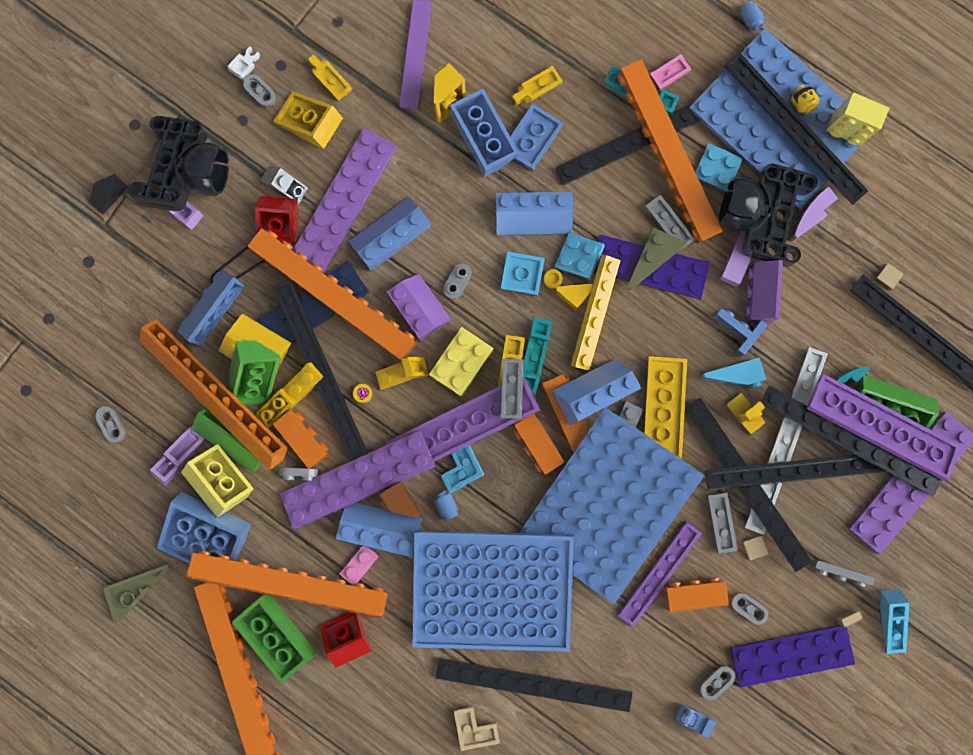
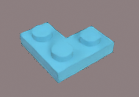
M468 445L452 453L457 467L441 476L449 493H453L482 477L484 473L471 446Z

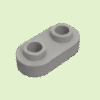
M251 74L244 79L243 86L245 90L261 106L271 107L275 104L276 95L274 91L259 76ZM253 84H257L255 88H251ZM266 96L270 97L268 101L264 100Z
M458 264L450 274L444 285V294L448 299H458L465 290L472 277V271L468 265ZM464 270L466 274L464 276L459 275V271ZM455 286L457 290L455 292H451L449 290L450 287Z
M104 406L99 408L96 412V421L105 438L110 442H121L126 436V430L118 414L111 407ZM107 413L110 414V418L108 420L105 419V415ZM115 430L119 431V435L117 437L114 436Z
M279 468V476H283L282 480H294V476H302V480L312 481L314 477H318V469Z
M736 593L732 597V608L750 622L761 625L767 621V609L744 593ZM739 599L744 601L742 606H739L737 603ZM758 610L760 615L755 618L754 612Z
M727 666L716 668L700 684L699 690L701 695L707 700L717 699L733 684L735 680L733 670ZM726 672L727 674L725 679H721L720 677L721 673ZM707 686H712L711 692H706Z

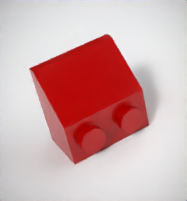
M260 196L255 206L257 233L261 228L266 232L269 229L278 236L276 238L278 241L295 243L298 223V199Z
M347 612L319 626L326 655L335 668L371 652L368 637L357 613Z

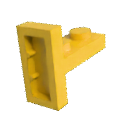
M407 357L401 359L402 362L376 371L375 374L380 390L388 389L415 378L429 376L424 357Z
M739 393L725 405L749 435L766 423L761 417V410L765 408L760 401L750 404L742 393Z

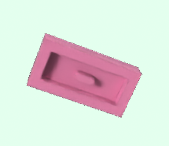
M680 54L650 73V78L657 89L661 91L688 74L691 68Z
M362 546L339 575L353 586L354 583L360 581L379 558V555L370 547Z

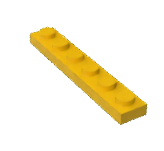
M601 255L570 366L587 371L590 370L620 264L618 259Z

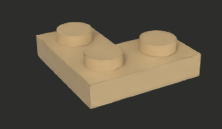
M473 706L454 710L461 751L500 744L496 722L477 726Z

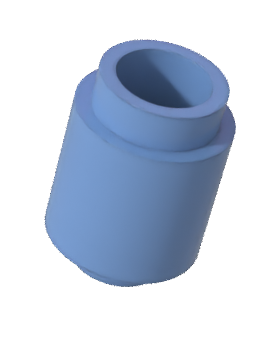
M749 1L741 6L740 15L748 29H754V31L760 29L764 25L765 17L757 4Z
M444 491L435 496L434 505L444 521L459 515L457 505L451 493L446 494Z

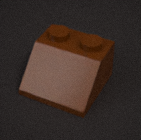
M399 482L380 494L382 499L379 501L385 510L389 509L390 512L415 518L423 516L403 482Z

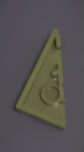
M653 227L626 289L632 290L646 277L684 248L687 242Z
M170 564L103 588L114 624L120 622L171 569Z

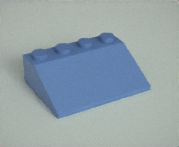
M181 492L170 503L156 549L189 564L193 552L198 553L199 551L211 553L210 556L213 557L225 555L230 557V560L236 561L247 538L251 523L227 512L217 518L205 502Z

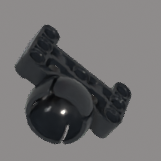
M166 116L153 117L149 125L156 137L161 140L148 182H133L128 186L127 192L132 200L139 206L181 211L186 207L190 193L188 188L204 196H216L222 193L227 184L229 167L222 164H214V162L227 164L229 162L227 150L215 143H205L207 141V134L198 121Z
M773 163L768 164L760 172L757 184L745 177H733L727 186V189L733 192L727 191L723 196L718 217L719 224L729 230H747L742 245L744 255L762 261L783 260V267H790L801 258L799 248L785 244L797 194L805 196L811 193L818 186V179L811 173ZM767 171L773 174V178L767 175ZM785 176L791 179V183L786 181ZM804 182H807L810 188H807L804 185ZM777 212L783 215V219L777 216ZM749 243L755 244L756 250L751 249ZM768 248L773 249L775 254L771 255L768 252ZM787 253L792 255L793 260L787 258Z

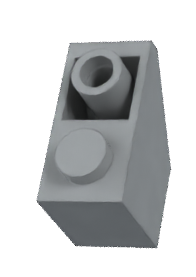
M269 165L260 180L263 184L284 197L298 199V204L308 187L283 169Z

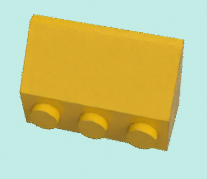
M450 63L445 67L441 66L435 73L434 108L436 121L439 124L450 115V105L466 97L465 79Z
M241 314L225 335L218 351L232 359L236 342L256 340L280 355L278 372L291 342L245 314Z

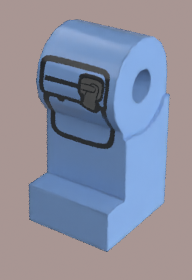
M684 704L680 705L674 717L677 721L699 732L708 739L716 724L713 718Z

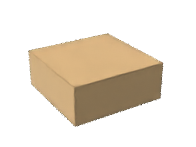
M887 263L875 280L889 290H892L904 274Z
M761 535L742 541L748 560L768 555Z
M851 610L836 618L838 624L843 627L863 619L860 612L856 610Z

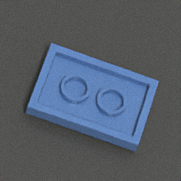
M532 104L510 136L519 152V155L514 160L534 171L564 126V123Z

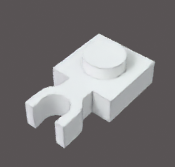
M252 47L246 50L244 57L238 54L227 66L228 71L242 81L254 69L252 62L257 61L260 57L259 52L254 56L250 55Z

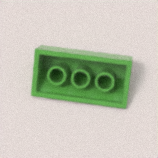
M256 340L236 342L226 388L243 405L267 403L272 392L280 355Z
M866 375L862 376L855 388L857 392L928 429L939 414L937 399Z
M206 407L196 415L192 426L194 431L212 444H218L226 454L254 473L262 465ZM271 431L279 440H281L280 436Z
M270 595L260 597L232 621L233 625L281 684L317 654L315 649Z

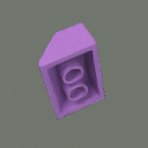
M783 260L755 262L751 268H748L747 279H750V285L746 289V298H749L748 305L745 307L747 322L758 323L762 320L766 324H771L779 319Z
M420 274L401 281L387 291L388 296L420 342L452 321Z

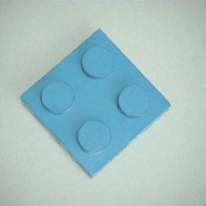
M708 143L695 173L699 182L725 193L729 191L727 186L730 180L735 177L743 158Z
M569 233L554 267L560 271L591 280L605 246L603 243Z
M507 251L501 290L538 296L545 258Z

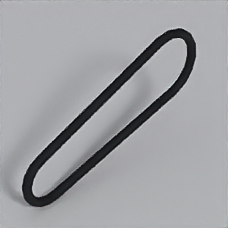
M248 245L211 275V284L216 273L220 272L248 249ZM265 260L260 261L259 263L255 264L254 266L244 271L235 278L239 279L243 275L247 274L254 268L264 263Z

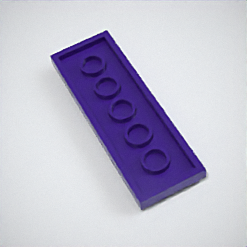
M599 235L598 242L603 243L605 246L601 255H607L620 260L616 279L629 282L645 246ZM675 254L651 275L646 277L640 285L700 300L710 262ZM600 256L599 261H598V263H597V266H596V268H595V270H594V273H597L601 256Z
M840 625L730 647L740 688L855 665L848 629Z

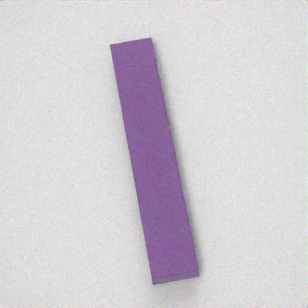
M413 0L400 108L419 109L432 1Z
M687 521L684 522L617 614L621 619L632 627L636 625L702 532Z

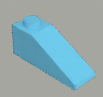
M760 357L701 375V378L704 380L742 387L750 385V388L761 386V382L767 380Z
M901 589L881 591L880 611L886 654L906 652L909 601Z

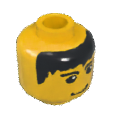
M801 85L794 90L795 94L792 95L791 102L798 113L806 115L818 108L817 104L820 99L812 86L805 87Z

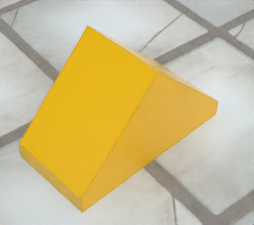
M593 284L557 286L555 292L574 310H577L591 294Z

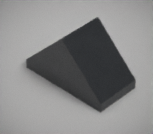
M113 174L95 182L89 202L104 214L127 190L128 186Z

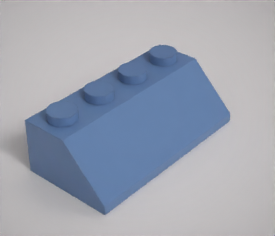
M484 89L450 105V115L484 177L502 169L519 155L517 148Z
M573 192L496 193L497 236L568 235L572 233Z
M407 197L348 242L372 272L428 230L431 224L421 209Z
M223 269L221 272L216 273L213 278L214 282L203 291L200 301L195 303L190 309V315L179 324L180 328L177 332L190 343L202 346L245 287L242 282Z
M614 359L552 392L571 426L641 389L633 372L617 359Z
M356 502L345 507L336 539L413 557L415 530H420L423 518L402 515Z

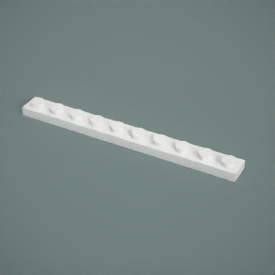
M808 348L791 395L792 398L808 406L828 353ZM783 417L767 464L789 462L791 460L802 426ZM782 483L761 485L775 505ZM751 508L745 528L764 535L766 529Z

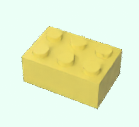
M853 92L834 110L826 131L836 138L848 140V143L852 145H862L881 130L890 108Z
M461 327L429 373V376L462 398L493 353L494 348Z
M218 444L187 462L181 472L217 518L245 500L253 491V487Z

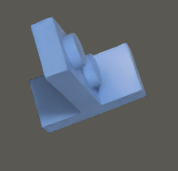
M720 309L714 316L716 320L743 340L735 351L740 357L746 354L768 325L761 320L751 331L745 322L736 320L734 314L727 309Z

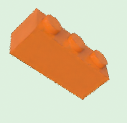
M290 409L273 425L307 468L313 469L329 456L327 452L329 448L322 440L320 442L315 437L317 433L310 425L307 427L304 424L305 418L299 411L295 412Z
M535 414L526 417L514 425L515 430L513 432L518 440L522 439L526 446L523 449L528 457L533 456L536 461L533 465L539 474L543 472L546 475L565 463Z
M719 577L708 578V582H700V579L689 580V584L681 585V582H671L669 586L664 587L667 610L669 612L729 605L726 581L720 580Z

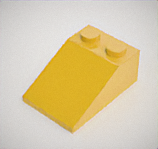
M292 91L273 122L308 143L324 149L343 117L332 105Z

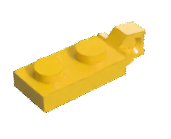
M314 54L308 58L309 63L313 66L311 71L338 102L353 90L328 61L323 59L320 62Z
M551 66L522 83L521 87L518 88L519 92L512 96V100L515 105L524 101L526 103L532 102L561 85L563 81L555 68Z

